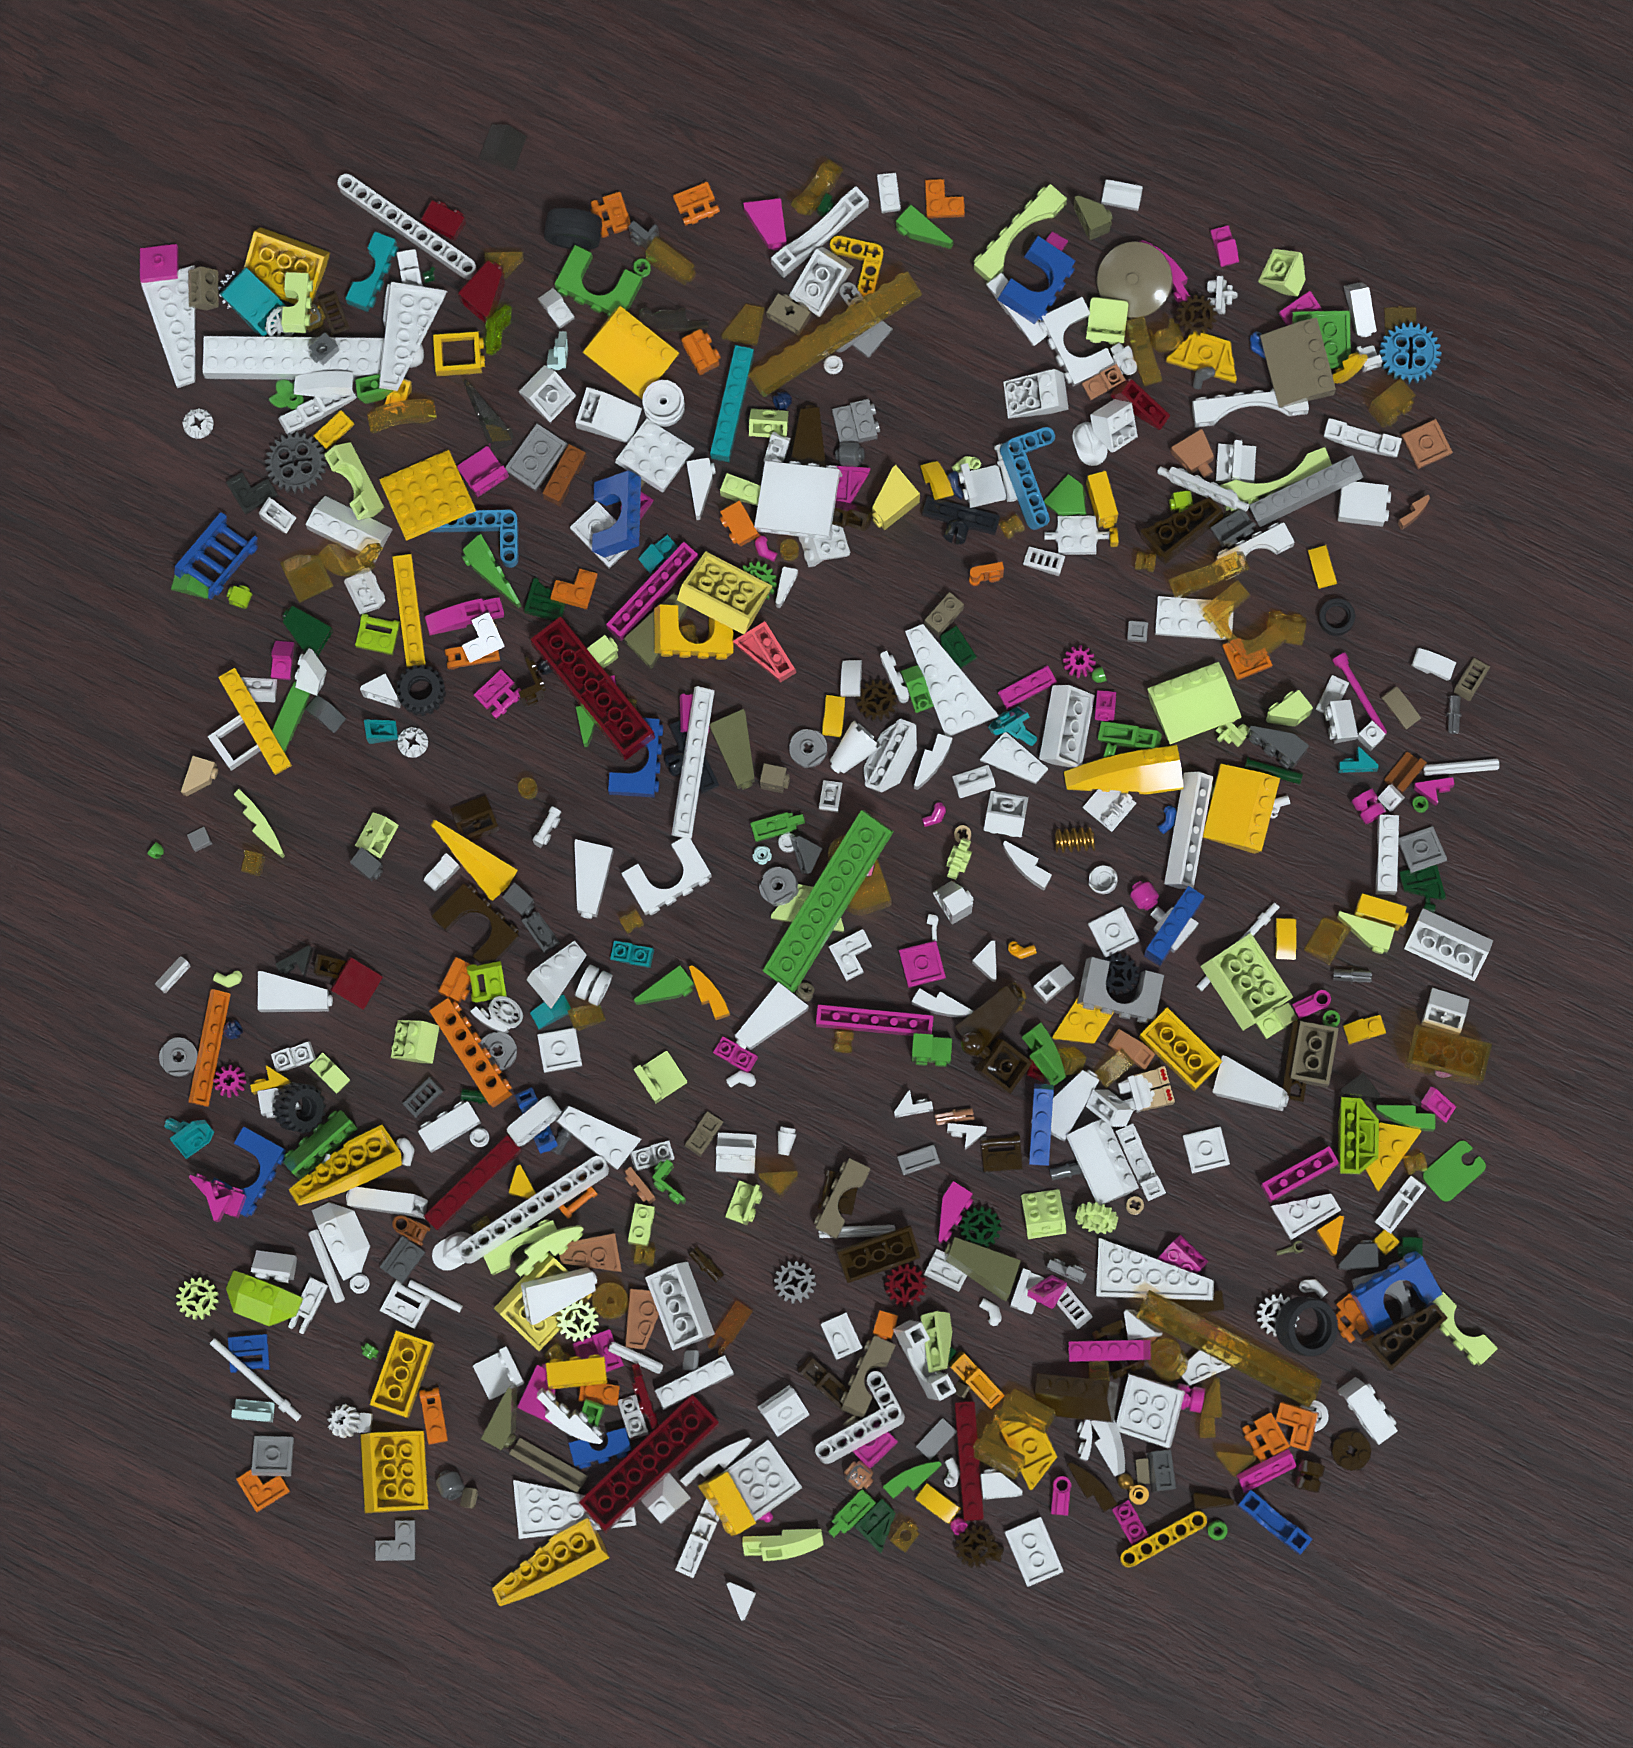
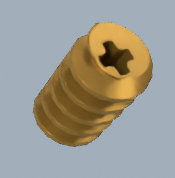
M1080 827L1078 833L1075 828H1072L1071 833L1065 828L1063 834L1060 829H1057L1055 834L1056 853L1058 848H1061L1062 852L1065 853L1066 847L1069 848L1070 852L1073 851L1074 847L1080 852L1082 846L1085 851H1088L1089 846L1095 851L1094 832H1092L1091 827H1087L1086 832Z

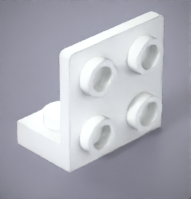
M507 1347L500 1349L499 1353L473 1365L489 1400L504 1394L511 1385L518 1387L524 1384L523 1378Z

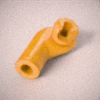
M1012 941L1008 945L1009 953L1019 959L1037 954L1034 944L1023 948L1017 942Z

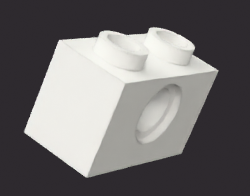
M1093 1090L1086 1105L1087 1108L1110 1126H1126L1133 1112L1130 1106L1110 1090Z

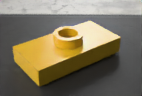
M340 410L313 436L328 450L354 426V423Z

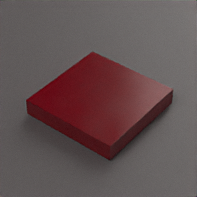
M349 957L330 990L364 1010L383 977L352 957Z

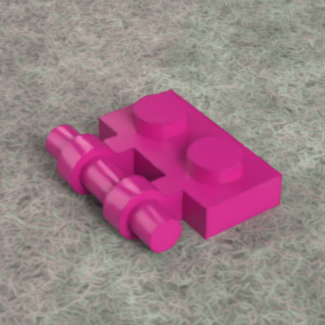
M501 669L474 694V697L487 710L493 705L496 709L491 714L497 719L501 714L504 715L507 712L506 709L511 704L520 700L518 692L521 689L518 688L512 692L510 688L515 683ZM506 693L508 698L500 704L497 700Z

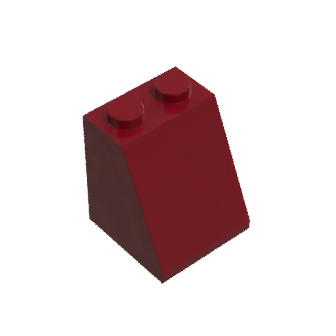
M489 260L458 293L461 304L488 327L492 325L505 284L503 269L496 262L492 264Z

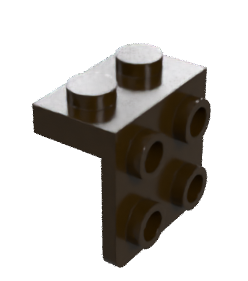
M527 656L524 659L535 685L518 693L523 706L528 705V707H532L538 704L539 700L545 698L543 692L546 689L541 676L538 678L536 676L539 673L534 660H529Z

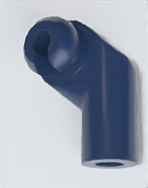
M952 471L947 477L954 495L961 500L964 495L963 489L958 486V472Z

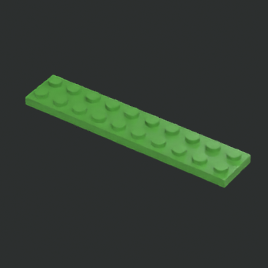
M865 810L860 811L764 967L763 972L782 984L790 992L797 990L894 832Z

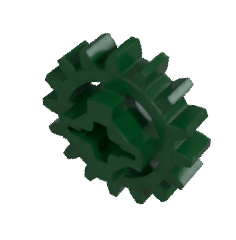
M981 1206L980 1211H977L974 1207L972 1214L967 1211L968 1218L962 1217V1221L965 1224L960 1225V1228L964 1229L961 1232V1236H967L964 1241H971V1243L978 1244L979 1246L985 1245L986 1248L989 1247V1242L994 1245V1238H1000L997 1231H1002L1001 1227H997L1001 1220H995L997 1213L991 1215V1209L989 1208L985 1212L983 1206ZM978 1216L977 1221L969 1223L973 1217ZM985 1216L991 1219L993 1225L988 1224V1222L985 1220ZM979 1223H983V1227L987 1228L983 1229L982 1233L979 1232V1229L975 1228V1226H979ZM968 1231L974 1232L977 1240L972 1238ZM987 1233H993L990 1238L984 1240V1236Z

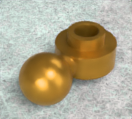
M1129 1474L1119 1476V1487L1129 1490V1498L1133 1503L1140 1505L1148 1500L1149 1492L1145 1486L1141 1484L1134 1485L1133 1478ZM1138 1491L1143 1493L1141 1498H1136Z

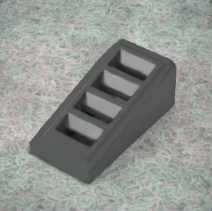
M431 1076L403 1105L416 1118L445 1089ZM429 1084H431L432 1087L436 1090L435 1093H434V1091L428 1086ZM424 1089H425V1090L428 1092V1094L431 1096L430 1098H428V1097L423 1093V1090H424ZM417 1095L425 1101L424 1104L416 1097ZM412 1100L420 1107L418 1110L411 1103Z

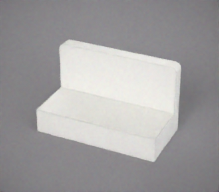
M1106 180L1101 204L1138 211L1143 187Z
M1023 1268L1010 1307L1032 1314L1036 1301L1027 1296L1028 1289L1043 1281L1044 1277L1030 1273L1031 1271Z

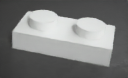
M896 173L877 175L882 213L900 211Z

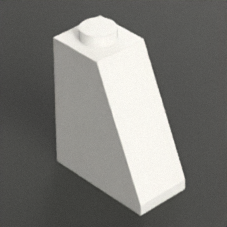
M1363 282L1344 286L1354 332L1360 335V337L1371 336L1372 332H1376L1369 287Z

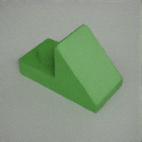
M586 1399L582 1412L589 1418L588 1422L592 1426H599L600 1419L605 1412V1407Z

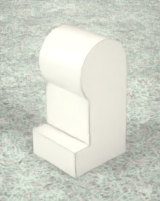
M446 853L441 858V861L426 875L424 882L436 891L459 870L460 866Z

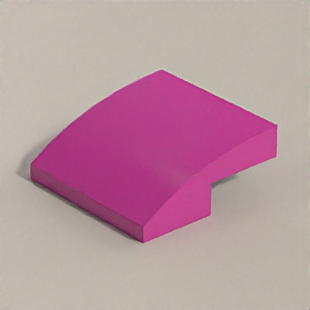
M610 1329L584 1339V1341L572 1344L576 1356L581 1357V1359H589L591 1355L604 1357L606 1373L624 1366L620 1356L608 1351L611 1342H615Z

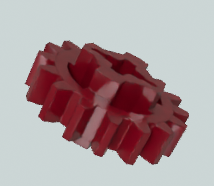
M906 1264L905 1269H902L901 1265H899V1271L892 1269L893 1276L887 1275L890 1282L885 1283V1286L890 1289L886 1290V1294H892L889 1299H896V1305L903 1302V1307H906L909 1302L911 1306H914V1300L920 1302L919 1296H925L922 1289H927V1286L922 1283L926 1281V1278L920 1277L922 1271L915 1272V1266L911 1270L908 1264ZM903 1273V1278L899 1281H894L898 1275ZM910 1274L914 1275L919 1283L913 1282ZM907 1277L908 1284L912 1285V1287H908V1290L905 1295L904 1287H901L900 1285L904 1284V1281ZM893 1289H898L902 1293V1298L896 1295ZM918 1290L915 1296L909 1298V1294L912 1291Z

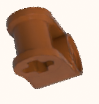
M402 1215L395 1217L392 1223L394 1230L398 1234L420 1246L423 1245L422 1241L426 1233L431 1230V1228ZM399 1220L407 1222L405 1229H397L396 1224Z

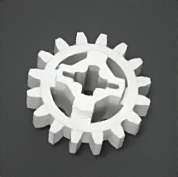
M1282 1294L1279 1295L1278 1299H1276L1275 1295H1272L1271 1300L1268 1298L1264 1299L1265 1305L1260 1303L1259 1307L1262 1308V1311H1257V1314L1261 1315V1318L1257 1319V1322L1263 1323L1260 1327L1261 1329L1267 1328L1266 1334L1272 1331L1273 1337H1276L1275 1328L1271 1327L1267 1322L1276 1324V1318L1272 1316L1276 1311L1279 1313V1310H1281L1279 1303L1285 1305L1290 1300L1289 1297L1283 1300ZM1271 1305L1272 1311L1265 1315L1267 1307Z

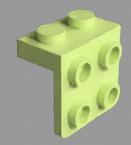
M1099 297L1091 298L1086 339H1090L1094 343L1108 341L1112 345L1124 343L1128 302L1126 300Z

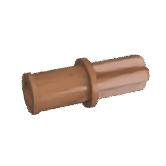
M972 1108L957 1111L953 1109L951 1112L935 1114L937 1125L957 1124V1122L974 1120Z

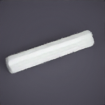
M611 1342L609 1346V1352L635 1364L639 1363L640 1366L657 1374H660L663 1369V1364L618 1343Z

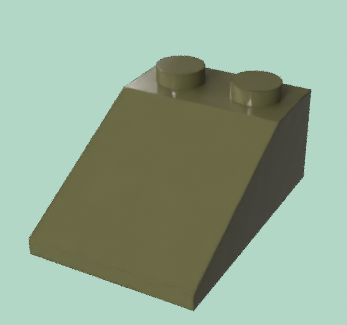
M511 1385L507 1388L481 1438L500 1450L512 1446L516 1439L514 1435L517 1411L516 1385Z

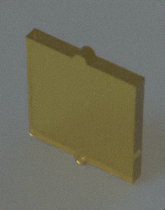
M1399 306L1398 308L1384 309L1385 336L1390 337L1388 335L1389 330L1395 333V326L1401 329L1402 323L1407 328L1410 322H1412L1413 327L1416 328V307L1402 308V306Z

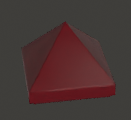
M1029 1058L1032 1064L1027 1070V1075L1044 1082L1045 1076L1032 1059Z

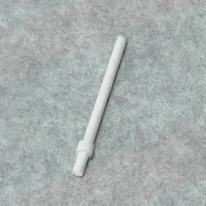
M1273 903L1265 913L1262 912L1257 917L1258 920L1240 940L1250 933L1254 936L1263 925L1266 926L1271 920L1270 917L1280 907ZM1205 976L1196 987L1203 991L1210 983V980Z
M214 1338L211 1341L210 1345L279 1405L278 1408L283 1413H288L296 1422L300 1419L302 1415L290 1406L291 1403L287 1399L281 1398L218 1340Z

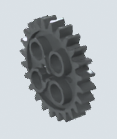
M296 432L295 437L288 433L287 439L282 435L281 442L275 440L277 446H270L272 453H266L270 459L265 460V463L270 465L266 467V471L271 472L268 477L269 479L274 478L273 484L279 483L278 487L280 490L285 486L287 493L292 488L294 494H296L297 489L304 493V487L311 490V484L317 486L315 480H322L320 473H326L322 467L327 466V463L322 461L326 458L324 454H321L324 451L323 447L318 448L319 442L313 443L314 439L312 436L307 440L306 433L300 437L298 432ZM302 448L308 449L307 454L302 456L299 455V451ZM287 452L290 454L287 459H280L282 453ZM294 460H298V466H294ZM310 466L312 470L310 473H303V468ZM286 471H293V475L291 477H284Z

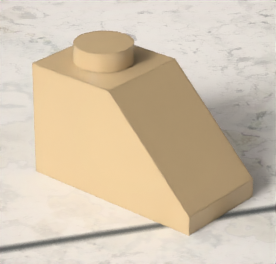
M193 756L181 793L184 796H189L210 785L218 774L215 762Z

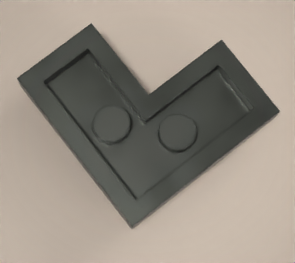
M243 473L226 481L245 515L264 505L268 498L274 499L278 497L268 479L251 488Z

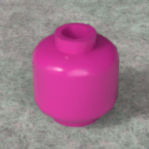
M1139 881L1132 886L1133 890L1130 897L1139 909L1149 910L1158 903L1159 895L1150 882L1143 883Z

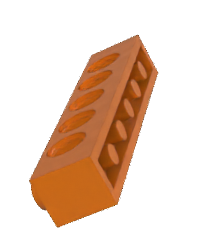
M447 998L429 1011L489 1105L494 1108L513 1095L510 1091L512 1086L506 1078L503 1080L500 1076V1073H502L501 1069L496 1063L493 1064L490 1058L492 1055L486 1047L482 1048L480 1045L482 1040L476 1031L474 1033L471 1031L470 1026L472 1024L466 1016L462 1017L460 1005L456 1000L453 1002ZM456 1016V1022L449 1025V1019ZM466 1032L465 1039L459 1040L460 1033ZM476 1047V1053L469 1056V1050ZM482 1063H486V1069L480 1072L479 1066ZM496 1079L495 1086L489 1087L490 1080Z

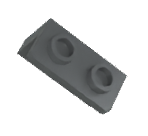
M635 221L629 225L630 240L639 247L641 245L648 251L650 247L654 248L658 244L660 239L659 229L656 224L648 232Z
M1239 509L1212 526L1210 530L1222 548L1226 545L1231 547L1238 542L1237 538L1241 535L1246 537L1254 532L1252 528L1256 524L1252 523L1244 510Z

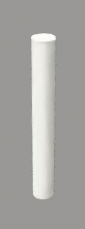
M410 1280L409 1288L459 1313L462 1310V1305Z

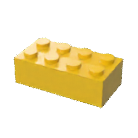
M396 1331L370 1405L409 1419L435 1345Z

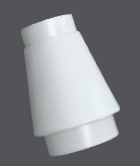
M780 1127V1131H778V1154L789 1156L797 1135L795 1134L796 1129Z

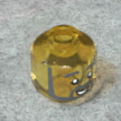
M312 303L311 309H308L307 315H310V326H307L306 330L312 331L324 324L326 317L320 305L316 306Z

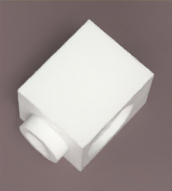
M1371 721L1358 734L1357 739L1371 751L1384 739L1386 734Z

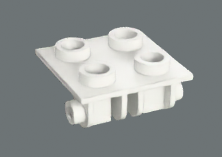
M1098 789L1083 808L1112 832L1137 803L1132 800L1128 793L1125 794L1116 790L1102 792V790Z

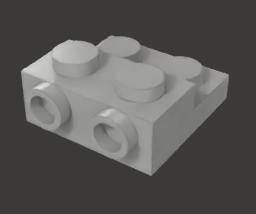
M869 399L850 403L851 405L832 409L840 445L842 443H860L877 439V433L880 432L878 421L874 422L875 406L874 403L870 404Z

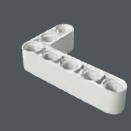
M871 1372L867 1376V1384L881 1409L820 1442L816 1446L815 1452L823 1463L829 1464L904 1422L905 1415L889 1384L880 1372ZM876 1379H881V1383L879 1385H873V1382ZM884 1396H890L887 1402H882ZM893 1412H899L896 1418H890ZM881 1421V1425L878 1428H873L875 1422ZM858 1431H864L862 1437H856ZM842 1440H847L845 1446L839 1447V1443ZM824 1450H830L827 1456H822Z

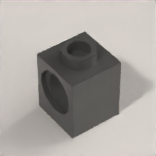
M326 333L322 334L308 347L310 351L309 356L315 363L320 362L322 365L340 351L338 345ZM326 347L327 351L325 353H318L319 348Z

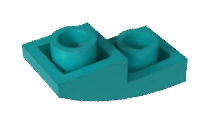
M614 941L610 960L651 968L654 949Z

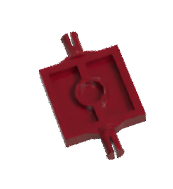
M637 1363L632 1365L635 1375V1382L632 1383L636 1396L640 1395L641 1401L638 1402L641 1413L646 1414L652 1429H654L659 1424L643 1379L644 1374H642L640 1365Z

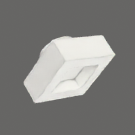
M1391 784L1379 795L1378 800L1391 812L1405 797Z

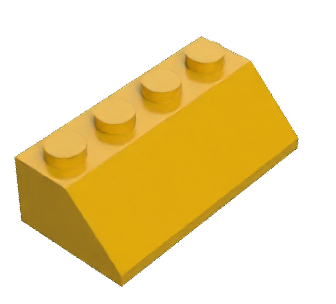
M1168 1008L1139 1036L1193 1091L1223 1062Z

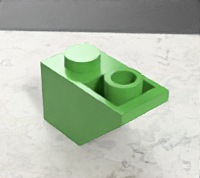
M919 665L901 671L915 712L934 707L925 677Z

